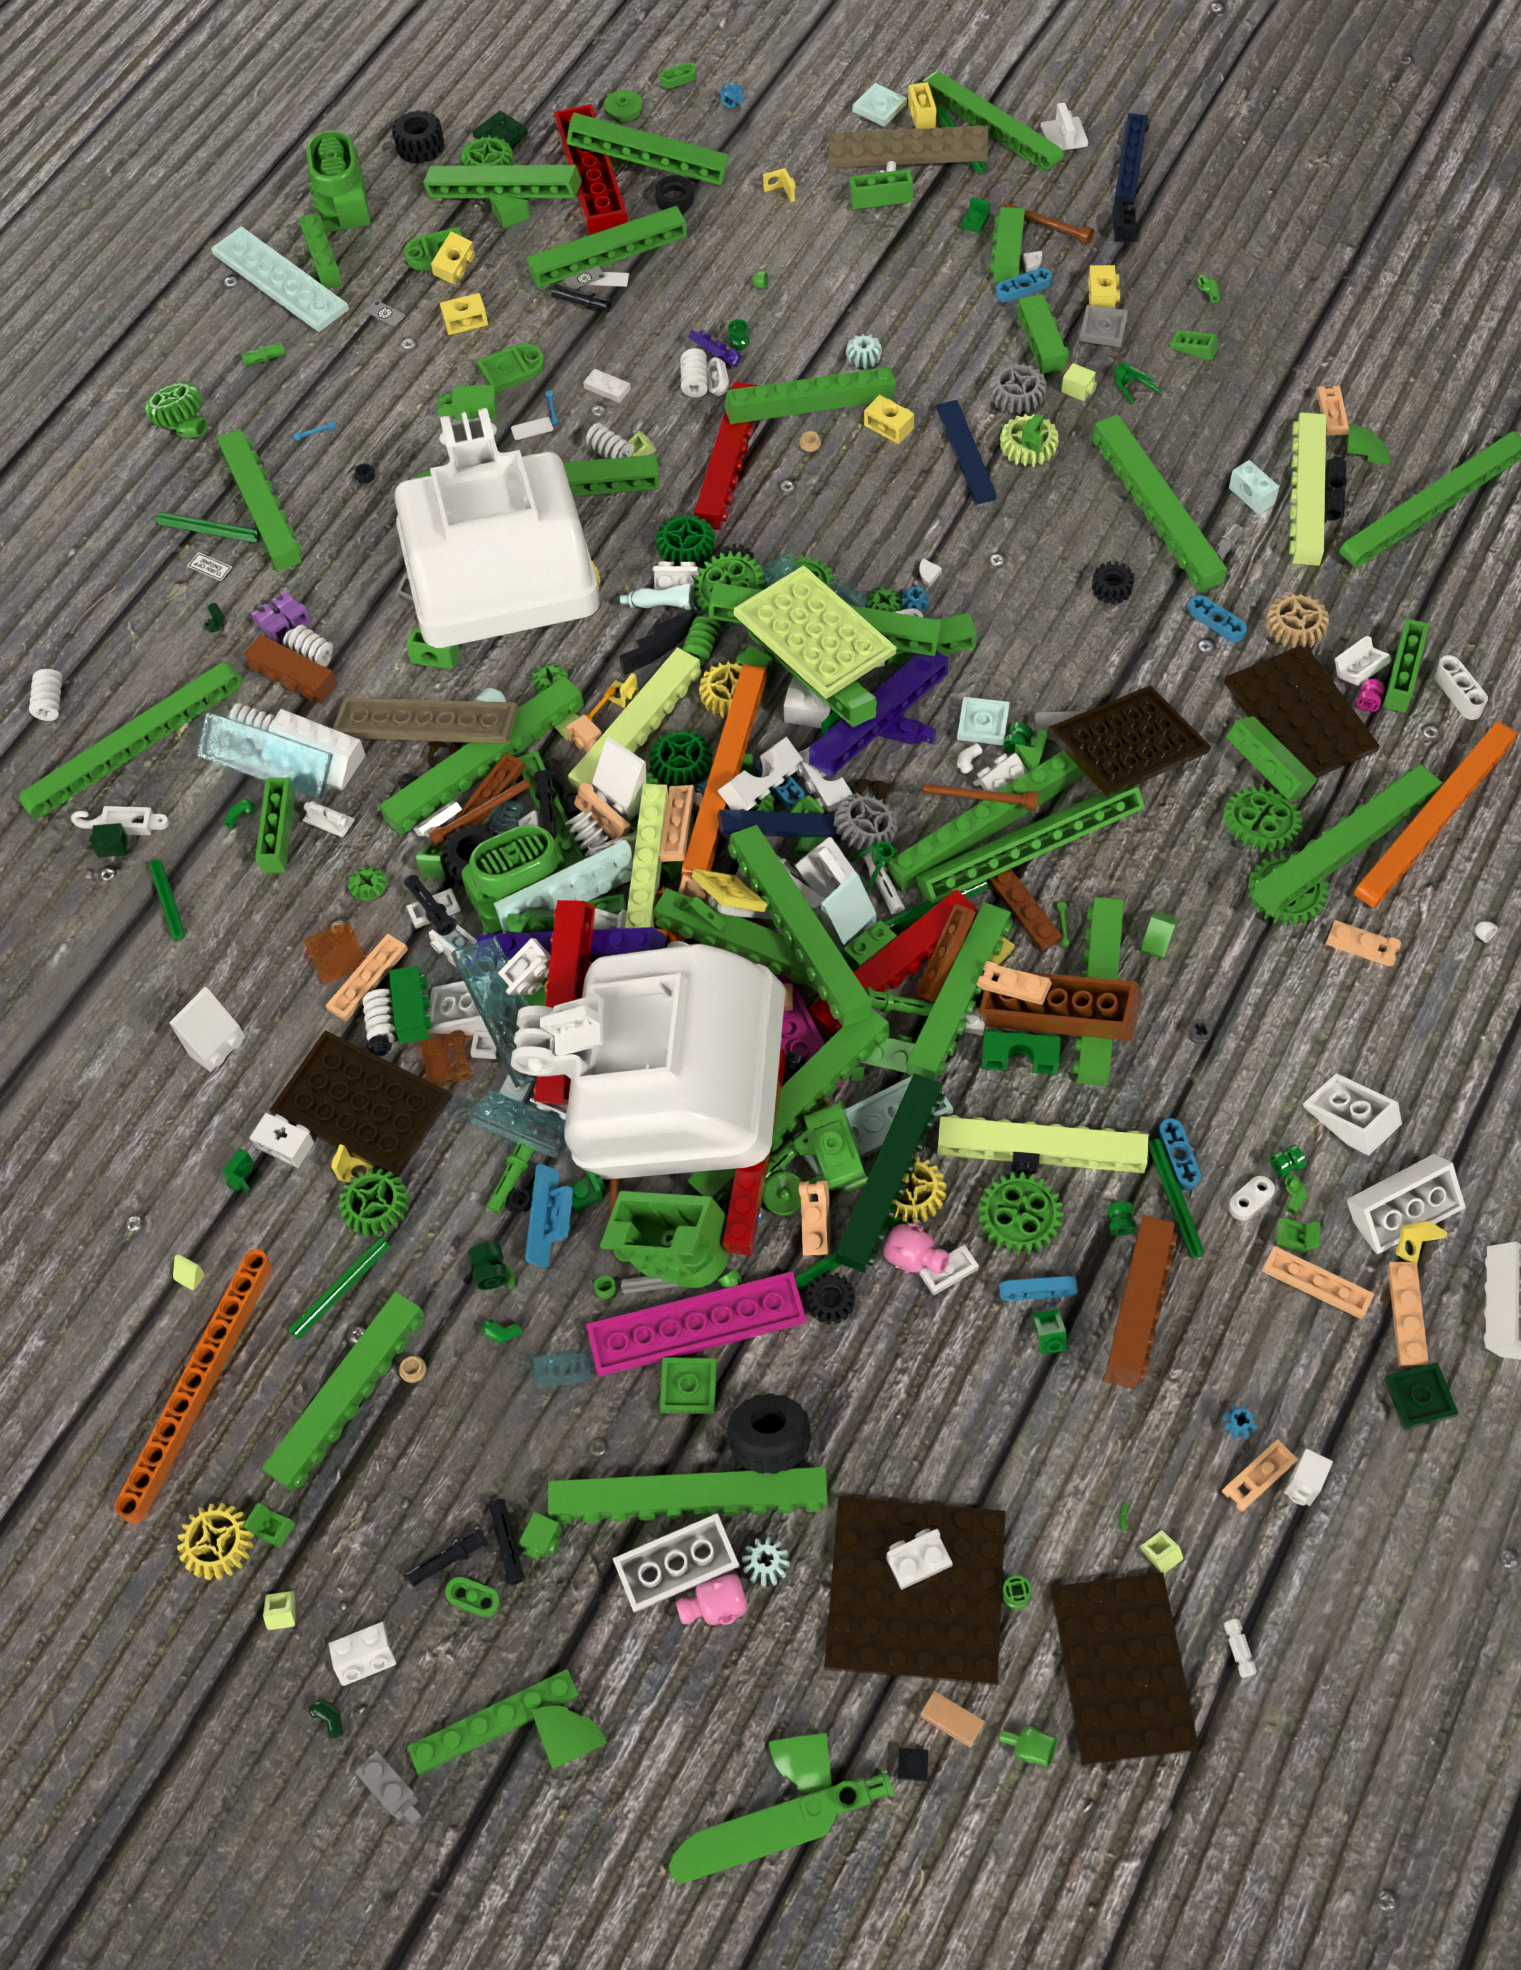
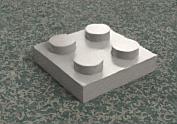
M1087 305L1079 341L1121 347L1128 310Z

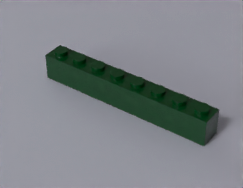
M913 1073L837 1248L836 1263L865 1274L869 1266H874L878 1256V1251H875L879 1242L883 1244L888 1233V1228H885L888 1220L893 1221L898 1209L895 1203L898 1197L902 1198L908 1185L905 1182L908 1174H913L917 1164V1160H914L917 1152L922 1153L927 1138H924L926 1130H932L936 1116L933 1115L935 1109H940L944 1102L945 1094L942 1093L943 1083Z

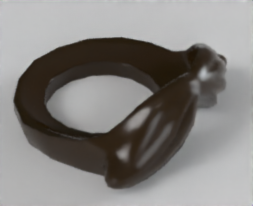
M443 741L429 742L428 763L430 767L436 766L433 762V756L439 748L448 747L450 755H452L462 747L455 743L447 744Z
M868 779L854 782L857 786V793L860 796L867 786L876 785L880 792V800L883 799V804H885L886 792L891 787L890 784L880 780L872 782Z

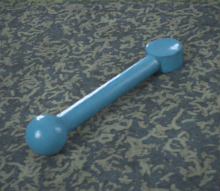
M548 390L545 392V397L549 401L552 415L551 423L557 425L559 419L555 414L552 399L554 394L553 391Z
M329 421L325 426L303 433L296 432L293 437L299 441L302 437L323 430L336 429V423Z

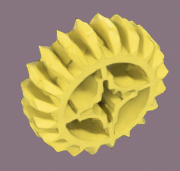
M729 660L726 665H722L719 662L718 668L711 666L710 672H705L704 678L700 681L699 694L701 695V702L705 705L707 711L712 710L714 716L720 713L722 719L728 715L742 669L738 662L734 665Z
M919 1156L915 1158L917 1164L913 1174H908L905 1182L908 1185L904 1196L897 1199L904 1200L908 1205L902 1204L899 1201L895 1203L898 1209L894 1218L899 1214H903L902 1222L912 1219L913 1224H917V1218H921L922 1221L926 1222L927 1214L934 1217L936 1215L935 1209H941L943 1205L941 1201H944L946 1198V1193L943 1192L946 1190V1183L942 1182L943 1174L937 1173L938 1167L936 1165L929 1167L930 1161L928 1159L921 1163ZM915 1175L920 1176L925 1180H920L916 1178ZM909 1182L911 1183V1188H914L913 1198L911 1197V1192L908 1191ZM927 1194H931V1196L925 1202L917 1205V1201L920 1198L926 1197Z
M221 1503L217 1509L214 1504H209L208 1512L201 1507L198 1509V1517H195L193 1514L189 1515V1519L192 1521L190 1525L182 1524V1528L186 1533L178 1535V1539L184 1543L178 1545L177 1550L183 1553L180 1556V1560L183 1563H187L185 1568L189 1572L194 1570L196 1577L199 1578L204 1574L205 1579L211 1580L215 1574L218 1580H222L224 1571L231 1576L233 1575L232 1567L236 1566L239 1569L243 1567L240 1562L241 1558L249 1559L250 1555L245 1550L254 1548L253 1543L248 1541L254 1535L244 1528L246 1515L243 1512L237 1513L235 1506H230L227 1509V1506ZM224 1521L233 1525L229 1528L225 1526L216 1529L213 1523ZM204 1530L203 1537L197 1542L200 1533ZM213 1533L218 1537V1549L213 1546L215 1544ZM235 1541L233 1548L228 1553L229 1545ZM215 1554L219 1559L214 1562H205L199 1560V1557Z

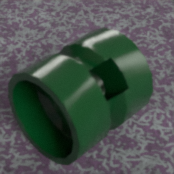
M484 1242L468 1250L470 1266L474 1269L472 1275L476 1289L491 1290L508 1282L507 1269L505 1264L502 1263L504 1257L500 1243Z

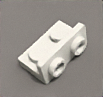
M929 1528L922 1530L915 1535L916 1539L907 1543L902 1540L889 1547L890 1551L887 1552L886 1559L901 1590L952 1567L953 1563L940 1539L938 1529L933 1531Z

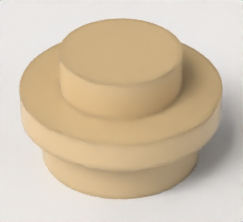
M807 431L803 433L799 444L804 451L813 452L821 446V439L816 432Z
M418 1356L405 1358L399 1366L400 1376L408 1383L420 1381L426 1374L425 1362Z

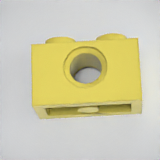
M928 82L909 85L908 106L915 129L936 128V107Z
M450 232L431 263L433 275L455 285L457 280L463 277L468 262L471 263L474 259L473 242Z
M1090 265L1088 277L1089 305L1115 309L1116 302L1120 301V289H1116V287H1119V274H1115V265Z
M480 293L440 302L448 335L488 325Z
M879 395L864 410V426L900 444L914 429V413Z

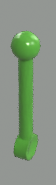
M1059 902L1057 910L1060 912L1062 940L1060 943L1061 946L1068 947L1070 940L1067 938L1065 920L1067 905L1065 902Z

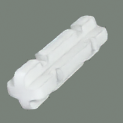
M1231 1619L1226 1621L1224 1628L1226 1634L1230 1635L1228 1640L1235 1661L1239 1662L1238 1670L1242 1678L1251 1677L1256 1674L1257 1670L1254 1661L1250 1660L1252 1656L1245 1635L1241 1634L1243 1629L1240 1620Z

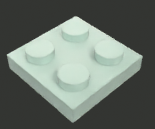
M875 83L852 105V112L885 127L907 105V98Z
M963 697L957 740L1003 745L1010 702Z

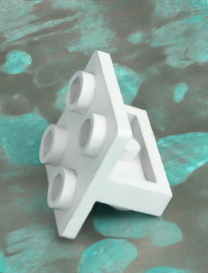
M1065 103L1057 104L1056 120L1041 122L1040 127L1044 137L1058 145L1062 151L1088 146V140L1080 118L1078 116L1072 117L1071 111H1068Z
M658 562V566H653L654 589L664 590L685 583L696 584L697 582L694 577L700 576L698 569L701 567H696V562H681V566H674V562Z
M831 837L826 838L794 865L807 886L825 899L855 872Z
M531 938L498 972L510 986L506 990L509 995H533L541 988L542 985L540 983L549 976L548 961L551 956L536 938Z
M596 994L556 1005L550 1015L540 1017V1028L555 1035L556 1055L563 1056L603 1045L601 996Z

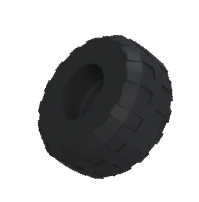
M774 1393L753 1396L751 1399L742 1402L732 1412L728 1421V1441L732 1456L743 1467L757 1473L777 1474L781 1471H787L801 1462L809 1450L811 1429L808 1415L799 1403L787 1396L775 1395Z

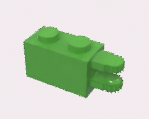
M495 385L453 386L452 394H442L437 398V403L440 405L437 407V413L441 417L449 415V417L454 416L455 420H462L461 413L466 412L467 419L479 417L478 409L487 408L489 418L497 419L498 397Z

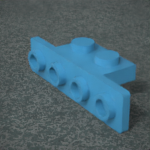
M539 1164L536 1166L525 1261L546 1268L549 1266L551 1243L568 1237L570 1212L573 1204V1188L568 1186L558 1188L559 1171Z

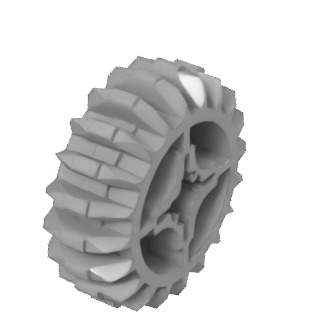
M1015 362L1011 366L1007 363L1006 367L1000 366L998 371H994L989 383V396H991V402L995 403L996 408L1001 407L1002 412L1008 410L1010 414L1018 412L1020 415L1024 411L1028 414L1030 409L1035 411L1037 406H1041L1046 396L1047 384L1044 375L1040 374L1039 369L1034 370L1033 365L1027 367L1025 362L1022 365H1018Z
M856 792L853 796L848 795V797L840 802L834 814L833 826L837 827L836 834L842 835L841 841L848 842V848L855 846L858 852L861 849L868 848L872 842L876 844L883 841L892 843L898 828L896 826L898 820L894 818L895 812L889 811L890 805L883 804V799L877 800L875 795L868 797L866 792L860 796Z

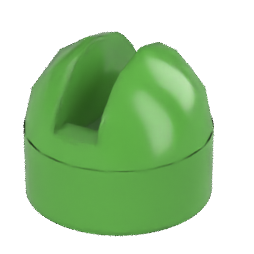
M756 273L753 276V285L759 289H767L769 284L768 273Z
M736 1268L718 1279L724 1288L741 1285V1277Z
M601 1276L596 1279L594 1289L597 1296L601 1299L612 1298L616 1291L615 1281L612 1277Z

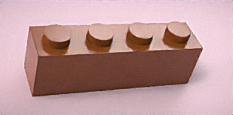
M261 634L244 653L248 662L247 665L252 671L266 675L273 682L278 681L284 684L290 691L295 690L310 701L315 700L321 704L337 685L333 671Z

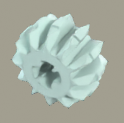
M862 333L860 337L854 335V338L849 340L846 356L850 365L855 364L856 369L860 366L866 369L867 366L873 368L875 363H879L882 347L879 344L878 338H873L872 334L864 336Z
M766 1537L764 1545H761L759 1539H755L756 1549L748 1545L746 1551L749 1555L742 1557V1562L747 1564L743 1568L744 1574L752 1573L750 1577L752 1583L761 1578V1587H766L767 1579H770L773 1586L777 1585L776 1575L784 1579L786 1573L783 1569L790 1567V1562L785 1560L788 1556V1551L780 1550L782 1546L780 1541L775 1542L771 1546L770 1537ZM763 1557L770 1561L771 1565L769 1567L762 1563L761 1559Z

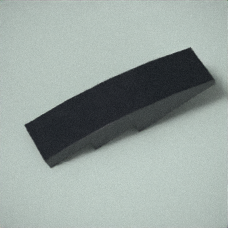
M695 609L653 625V634L636 640V649L619 655L624 675L650 664L682 642L687 637L693 620L697 617Z

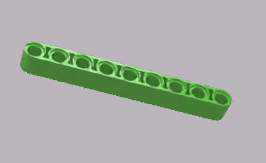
M934 71L920 82H928L933 100L973 126H988V136L1040 169L1049 171L1063 160V151L1058 145L940 71Z

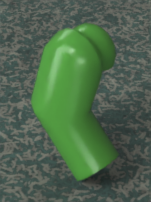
M1201 275L1197 279L1198 287L1209 294L1210 302L1217 303L1220 300L1218 283L1206 275Z
M1291 1174L1285 1179L1286 1189L1290 1196L1285 1210L1292 1215H1296L1307 1197V1191L1302 1180L1297 1175Z

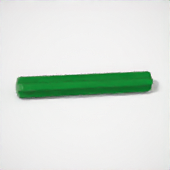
M156 859L149 863V867L171 935L174 940L183 939L186 933L161 860Z

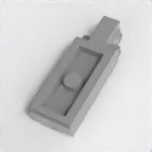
M376 1750L355 1773L392 1816L398 1820L405 1816L416 1827L424 1819L414 1807L419 1801L415 1797L416 1794Z

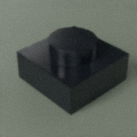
M1013 1152L1011 1171L1018 1174L1024 1172L1025 1175L1037 1173L1040 1154Z
M899 1748L897 1780L927 1782L928 1750Z

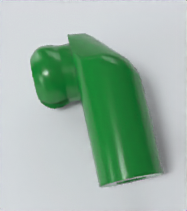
M242 799L230 807L223 820V824L233 828L240 814L245 812L247 815H250L255 808V804L249 802V799Z
M489 1319L482 1324V1333L485 1337L497 1343H504L522 1334L518 1322L503 1327L495 1323L494 1320Z

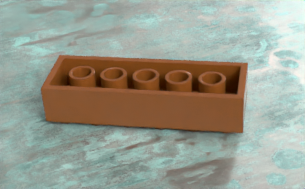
M1035 972L1026 973L1050 978L1052 983L1043 1005L984 991L979 1013L987 1027L1133 1041L1143 997L1138 982ZM993 976L992 981L997 982L999 977Z
M1145 1215L1142 1217L1125 1284L1104 1382L1134 1390L1137 1387L1138 1381L1144 1382L1150 1362V1351L1156 1335L1155 1328L1160 1317V1305L1166 1290V1279L1172 1263L1171 1256L1178 1235L1173 1233L1175 1225L1173 1222Z

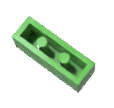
M910 169L850 176V198L853 210L913 202V181Z

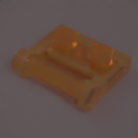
M456 1030L449 1035L420 1041L427 1080L442 1087L473 1078V1072L468 1065L464 1045L466 1040L464 1031ZM454 1045L459 1066V1070L456 1072H452L447 1046Z

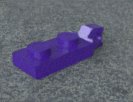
M702 329L700 332L691 330L688 336L689 339L733 367H737L743 357L735 349L727 350V345L723 342L712 340V335Z
M900 716L879 736L911 745L921 741L933 744L936 729L926 726L923 722Z

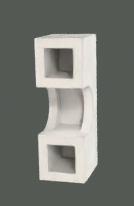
M809 748L798 752L803 760L796 765L798 768L796 772L799 777L803 776L805 779L807 791L809 794H814L820 806L825 810V814H835L840 802L848 797V795L853 796L843 777L835 781L824 780L823 777L826 774L809 764Z

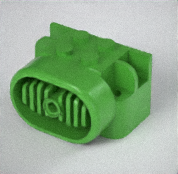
M336 130L324 131L310 139L306 147L307 174L309 182H312L309 183L311 196L315 197L313 199L316 211H319L325 233L371 225L363 172L356 143L346 133Z
M522 825L480 843L473 850L469 864L463 868L462 879L468 900L489 934H499L503 930L494 903L567 867L562 855L555 846L552 835L547 830L536 825Z
M620 1191L600 1247L602 1249L614 1250V1255L620 1261L631 1262L639 1272L646 1276L657 1277L663 1281L679 1285L678 1287L699 1288L715 1281L722 1274L728 1263L729 1253H726L723 1244L724 1239L722 1238L728 1217L710 1196Z

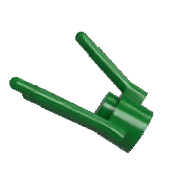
M1126 362L1120 363L1114 370L1113 374L1116 377L1114 383L1120 387L1131 404H1134V400L1124 384H1131L1135 379L1156 392H1161L1160 388L1151 383L1154 381L1153 377L1130 366Z
M883 841L878 844L872 842L868 848L850 858V861L853 862L872 852L871 856L876 864V868L865 888L866 891H870L883 865L887 864L888 867V862L894 858L897 852L888 842Z

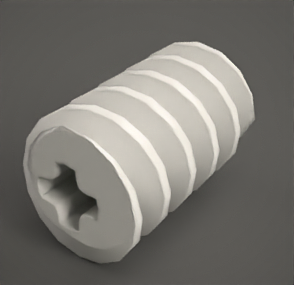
M698 348L688 349L680 358L681 389L685 395L694 398L704 396L708 389L707 356L703 350Z
M601 423L594 424L586 435V446L602 458L631 457L633 454L634 446L628 443L625 439H621L619 435H615L613 431H609Z
M299 625L295 629L289 630L283 638V644L286 648L324 667L330 663L333 644L326 642V639L320 638L318 634L313 633L304 625Z
M40 669L32 677L29 711L35 718L52 721L59 715L62 675L57 670Z
M236 703L226 717L225 728L266 742L269 725L275 716L273 714L267 715L264 711L259 713L255 708L251 710L249 706L243 707L241 703Z
M583 811L565 823V825L573 824L569 830L570 833L578 832L574 838L575 841L583 840L579 847L580 849H590L603 845L608 839L607 835L599 836L603 830L602 827L594 828L598 822L597 819L589 820L593 814L592 811ZM588 850V851L586 852V854H585V857H586V858L593 856V855H590V851H589V850Z
M389 989L373 990L368 992L362 999L368 1041L370 1038L379 1035L387 1036L389 1042H393L396 1039L395 1035H393L396 1031L391 999L392 994Z

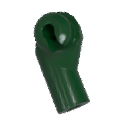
M211 603L207 609L212 618H208L209 622H205L204 626L207 630L214 633L220 630L225 621V616L216 603Z
M323 1699L316 1700L310 1705V1716L327 1722L330 1739L343 1736L340 1710Z

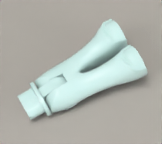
M685 583L664 590L641 588L631 591L629 595L620 596V603L622 605H630L631 608H637V606L642 608L677 606L686 610H699L694 596L695 589L693 583Z

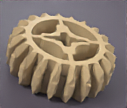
M1292 592L1289 597L1283 594L1280 599L1276 598L1274 603L1271 604L1266 616V627L1270 631V637H1276V643L1283 642L1284 647L1291 645L1293 649L1296 646L1306 647L1307 645L1312 648L1314 643L1319 644L1326 635L1329 626L1328 612L1325 611V605H1319V599L1312 600L1311 594L1308 597H1304L1302 592L1296 596Z

